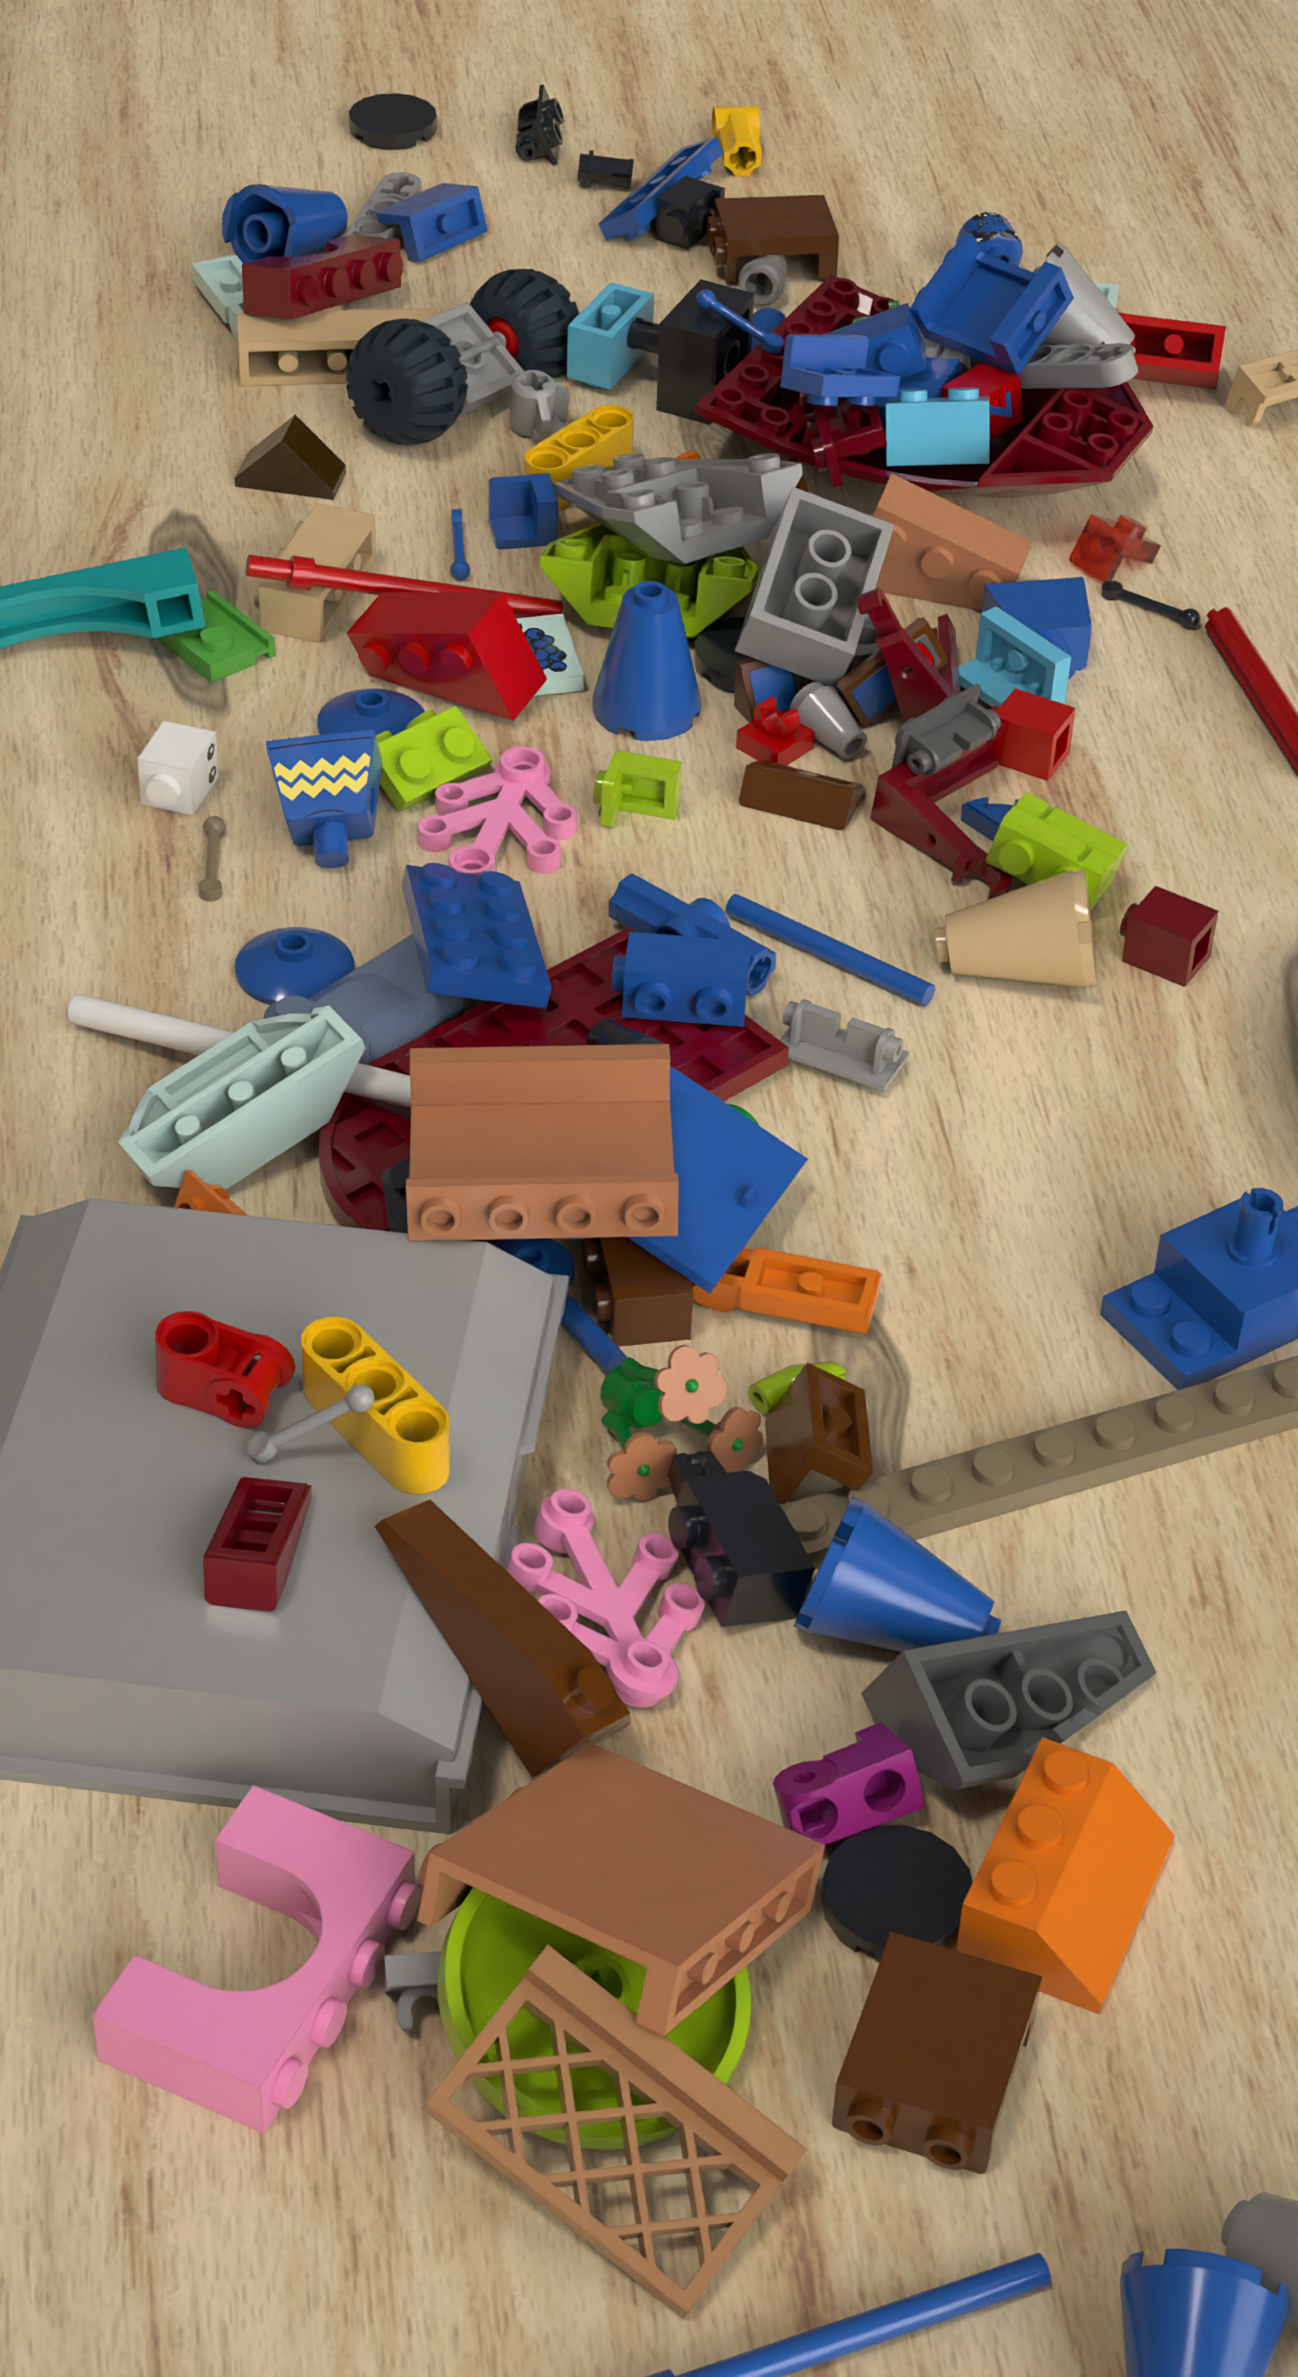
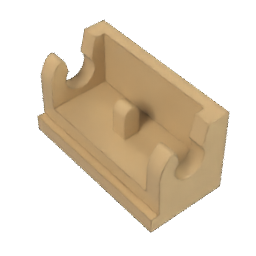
M1298 349L1240 365L1225 405L1228 411L1234 415L1240 413L1244 406L1249 405V414L1245 420V425L1249 427L1261 421L1267 406L1298 398Z

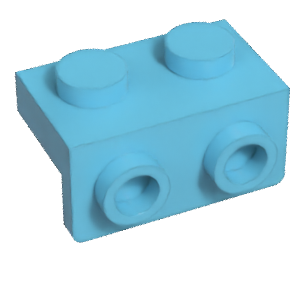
M996 606L980 613L976 658L958 666L960 685L965 689L975 684L980 685L978 698L991 707L995 705L1001 706L1015 688L1065 704L1071 656Z

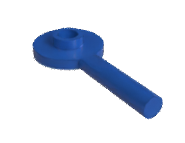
M550 1238L507 1239L495 1246L545 1273L569 1276L568 1291L572 1287L574 1282V1259L569 1250L559 1242ZM567 1293L561 1325L596 1363L609 1374L612 1369L621 1365L627 1356Z

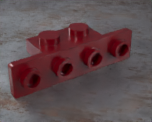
M799 392L819 473L829 470L833 487L843 486L838 459L850 455H865L873 449L887 445L877 404L872 406L851 404L845 402V397H838L837 406L817 405L807 402V393Z

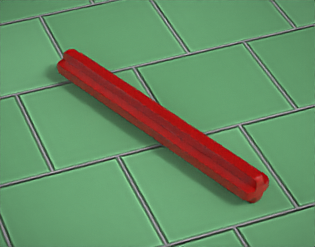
M1224 607L1219 611L1214 608L1207 613L1209 620L1205 624L1206 630L1298 773L1297 710L1232 610L1228 607Z

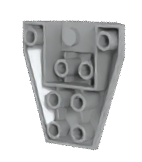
M632 453L613 458L614 465L603 468L601 465H587L572 470L573 477L553 482V486L558 496L650 557L688 563L769 538L792 487L797 486L803 472L802 463L780 461L779 454L777 453L754 455L748 459H674L672 457L644 459L643 454Z

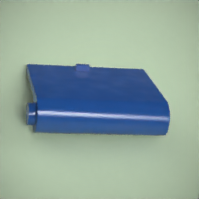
M670 1067V1111L675 1174H678L679 1179L678 1236L627 1238L710 1294L797 1176L808 1158L678 1070ZM564 1238V1239L576 1240V1241H577V1240H581V1239H585V1238Z

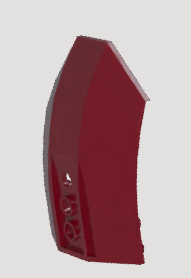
M831 274L771 332L779 335L784 341L780 353H768L762 348V342L759 343L696 404L694 413L783 455L817 466L799 391L780 387L786 337L789 334H827L852 324L855 318L874 316L889 310L888 302L896 300L878 296L858 287L856 283L849 279L838 278ZM1127 381L1105 388L1021 389L1023 421L990 440L989 464L887 466L886 446L873 449L865 455H850L840 458L838 463L842 475L886 485L892 473L934 493L1000 498L1057 494L1111 482L1149 438L1154 425Z

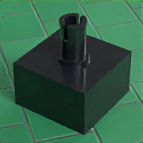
M700 279L659 324L637 317L629 329L628 346L631 349L658 354L657 411L710 425L712 421L694 413L696 404L751 352L752 336L714 310L700 308L696 302V296L702 290H710L714 293L715 300L753 324L754 293Z

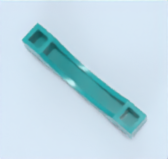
M186 547L0 586V649L39 637L70 632L104 631L128 633L154 639L206 627L198 584Z

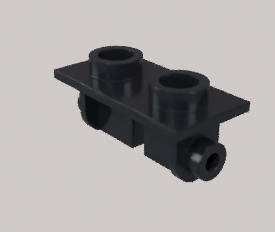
M544 84L539 85L538 99L522 105L519 109L517 127L519 133H517L515 150L520 158L527 161L549 155L554 166L558 164L559 146L563 144L560 125L564 124V115L556 98H549Z

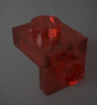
M1091 514L1069 560L1098 580L1106 582L1112 581L1124 557L1152 564L1161 545L1146 537L1144 534L1148 527L1131 517L1120 514L1117 521Z

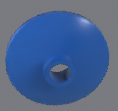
M359 689L343 693L328 701L318 714L317 729L319 735L374 729L376 735L384 731H390L392 735L406 730V726L425 711L417 701L405 694L387 689Z
M286 927L262 933L242 947L235 961V975L240 987L249 996L267 1005H271L287 996H301L309 999L354 970L353 955L344 942L330 933L307 927Z

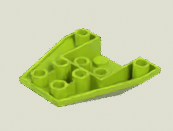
M599 522L549 543L540 556L539 564L542 571L588 625L613 628L624 593L641 582H659L677 595L687 637H695L752 591L758 576V567L743 546L688 563L666 561L650 557Z

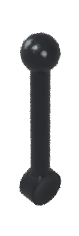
M1110 580L1102 584L1101 596L1106 600L1115 601L1122 599L1180 620L1181 625L1187 629L1197 627L1201 620L1199 612L1195 609L1188 608L1183 611L1123 589V585L1118 581Z

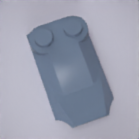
M412 933L309 999L301 996H287L272 1003L265 1010L263 1019L290 1013L311 1014L314 1008L329 1005L363 1040L365 1049L358 1063L368 1065L383 1055L464 1014L465 1005L463 997L427 992Z

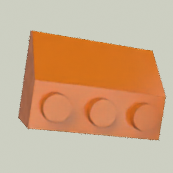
M1042 1737L963 1902L956 1951L1042 1976L1040 1992L1100 2014L1173 1846L1174 1833L1114 1763Z

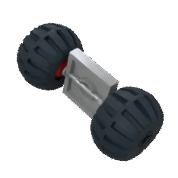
M510 269L497 273L487 280L475 292L470 304L466 302L424 321L408 318L385 321L373 327L358 341L349 358L345 378L348 381L346 385L349 400L353 399L355 405L352 408L358 419H364L363 425L381 439L404 445L430 442L444 434L459 416L511 393L512 380L516 375L528 370L541 371L552 378L564 375L567 372L568 325L580 314L576 303L569 300L571 294L553 277L533 269Z

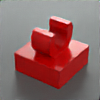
M771 696L755 707L754 720L737 730L736 749L757 761L766 760L788 765L814 748L815 731L800 723V716L796 709L792 708L786 713L777 710V700Z

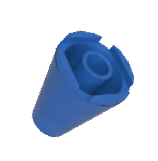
M252 184L244 187L238 193H234L228 199L222 214V235L225 243L231 242L235 254L243 264L267 257L311 256L324 248L327 241L337 239L344 233L348 223V214L341 198L330 191Z
M655 581L641 582L624 593L592 697V709L598 723L607 731L618 735V727L635 731L634 740L640 741L666 740L683 734L692 727V719L696 715L699 717L701 711L700 693L678 597L672 590Z
M852 1496L814 1578L807 1598L797 1616L794 1627L807 1633L902 1652L997 1634L1002 1620L990 1615L994 1605L993 1599L868 1503Z
M1165 2249L1163 2265L1142 2266L1144 2251L1131 2254L1122 2263L1119 2284L1126 2377L1266 2376L1289 2316V2289L1281 2281L1274 2294L1260 2286L1262 2269L1219 2254L1188 2249Z

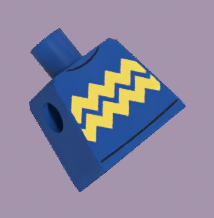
M368 729L266 741L270 764L293 844L297 846L314 845L315 863L320 867L338 868L346 865L349 862L348 841L368 839L374 834L382 757L375 730Z

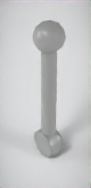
M353 1385L348 1390L345 1398L271 1435L265 1431L257 1432L250 1438L247 1444V1453L259 1463L268 1462L276 1454L278 1447L352 1410L359 1413L368 1411L373 1406L374 1393L367 1385Z

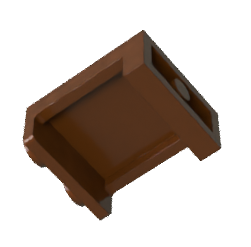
M824 195L715 198L714 216H707L706 236L708 245H713L714 265H721L725 281L736 280V260L738 257L810 254L818 279H827L831 274L837 277L839 234Z
M891 1931L836 2082L832 2126L837 2130L849 2133L853 2138L862 2143L875 2146L885 2144L926 2157L935 2165L945 2169H965L978 2174L986 2173L991 2157L995 2131L1022 2047H1027L1034 2025L1042 1976Z

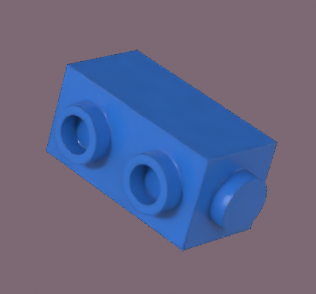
M629 932L626 956L615 955L612 975V992L623 993L622 1017L744 1027L751 941Z

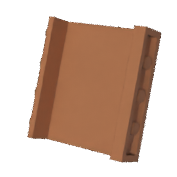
M669 1044L410 1048L409 1179H406L408 1241L678 1236L679 1179L678 1174H675L670 1111Z
M588 1742L564 1760L555 1762L548 1771L525 1787L517 1788L509 1798L484 1815L475 1817L467 1827L442 1844H436L430 1849L422 1862L418 1876V1883L423 1888L417 1921L429 1927L433 1926L461 1906L474 1887L647 1967L636 2024L664 2037L811 1912L825 1845Z

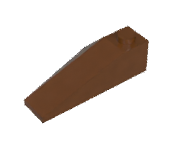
M429 1499L382 1519L374 1526L531 1777L548 1770L555 1762L564 1760L588 1742L597 1744L631 1724L629 1710L592 1652L433 1501Z

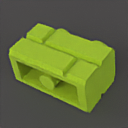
M1026 792L1000 823L986 858V863L1028 885L1070 870L1085 869L1091 911L1098 900L1110 888L1128 844L1057 807L1051 808L1048 802Z

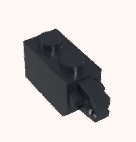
M698 1451L694 1454H675L667 1474L677 1503L676 1507L670 1511L668 1519L670 1539L677 1549H681L694 1574L695 1585L699 1595L708 1601L720 1626L729 1627L797 1618L815 1567L767 1480L750 1471L727 1473L711 1451Z

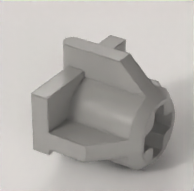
M528 370L516 375L511 384L510 427L520 435L531 437L535 445L564 428L562 422L567 421L568 390L541 371Z

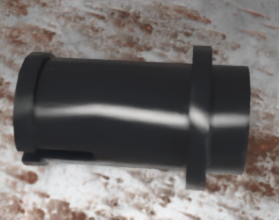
M589 150V154L580 153L577 181L586 182L585 187H590V183L631 189L634 159L594 155V150Z

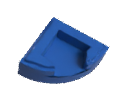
M989 797L975 799L962 804L961 821L992 842L1004 816L1014 806L1009 804H988Z

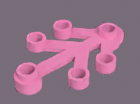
M513 747L502 753L500 761L496 764L495 772L461 783H445L435 790V811L438 815L424 817L418 822V845L423 850L429 852L444 851L451 846L453 834L482 826L473 844L460 846L449 855V867L456 870V872L480 875L486 871H495V854L508 829H510L527 849L528 868L536 873H552L561 866V844L557 840L569 839L577 832V811L572 806L564 804L548 786L550 782V767L545 762L544 755L532 747ZM499 793L497 799L469 807L470 800ZM524 797H527L543 813V831L520 806Z
M557 1490L541 1503L533 1531L538 1541L545 1547L560 1553H568L583 1585L552 1570L553 1560L549 1552L543 1547L532 1543H522L515 1546L505 1570L527 1591H535L543 1595L538 1601L592 1652L598 1663L607 1668L609 1679L624 1703L641 1708L654 1706L674 1690L679 1677V1671L676 1662L670 1654L684 1632L693 1630L698 1625L706 1602L701 1598L697 1589L690 1585L682 1583L670 1585L665 1590L658 1608L660 1619L647 1637L643 1639L634 1621V1617L657 1582L669 1578L672 1574L679 1556V1549L673 1545L670 1538L664 1535L651 1533L642 1536L632 1558L633 1567L618 1588L590 1534L594 1524V1514L589 1500L575 1490ZM578 1614L604 1626L609 1637L577 1623Z

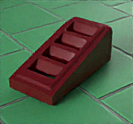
M252 1477L240 1478L203 1556L204 1597L209 1604L268 1612L276 1609L288 1579L311 1502L312 1485ZM250 1510L282 1513V1515L250 1512Z

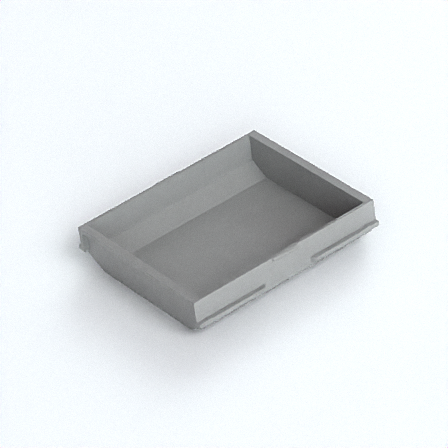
M92 1198L37 1216L21 1215L0 1270V1779L237 1808L254 1785L339 1821L451 1835L460 1789L465 1790L483 1699L374 1526L384 1518L430 1499L501 1567L506 1569L511 1552L517 1546L520 1529L515 1524L529 1453L535 1452L564 1314L569 1276L545 1273L487 1242L408 1241V1233ZM183 1311L202 1313L213 1320L241 1330L269 1336L279 1341L288 1349L294 1358L296 1366L294 1375L285 1386L276 1388L268 1400V1414L260 1425L247 1429L237 1427L214 1415L188 1406L173 1404L161 1396L156 1385L155 1331L158 1324L166 1316ZM334 1316L352 1320L367 1332L445 1408L449 1414L450 1475L442 1487L427 1494L413 1495L401 1492L392 1486L329 1422L278 1447L276 1454L268 1462L259 1463L247 1453V1444L250 1438L257 1432L265 1431L271 1435L317 1412L308 1402L303 1392L301 1335L305 1327L310 1323L324 1317ZM260 1355L254 1356L257 1360L261 1357ZM244 1402L242 1406L247 1407L249 1404ZM241 1477L312 1485L311 1502L288 1579L276 1609L270 1612L215 1606L209 1604L204 1597L203 1556ZM250 1510V1512L282 1515V1513Z

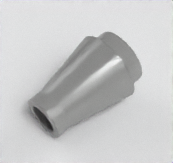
M762 256L750 261L742 268L739 275L740 290L754 293V304L769 305L781 297L785 285V272L787 270V262L784 256Z
M812 682L796 694L791 702L790 710L792 708L796 709L800 716V723L815 731L814 739L834 750L844 760L853 758L862 751L866 745L867 736L858 727L835 687L825 686L821 682Z

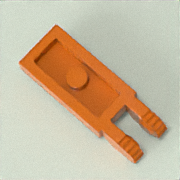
M754 1247V1250L742 1249L710 1294L693 1282L691 1286L693 1298L695 1299L694 1302H698L700 1306H705L707 1309L712 1307L716 1311L727 1313L739 1307L741 1310L867 1334L880 1292L882 1274L878 1270Z

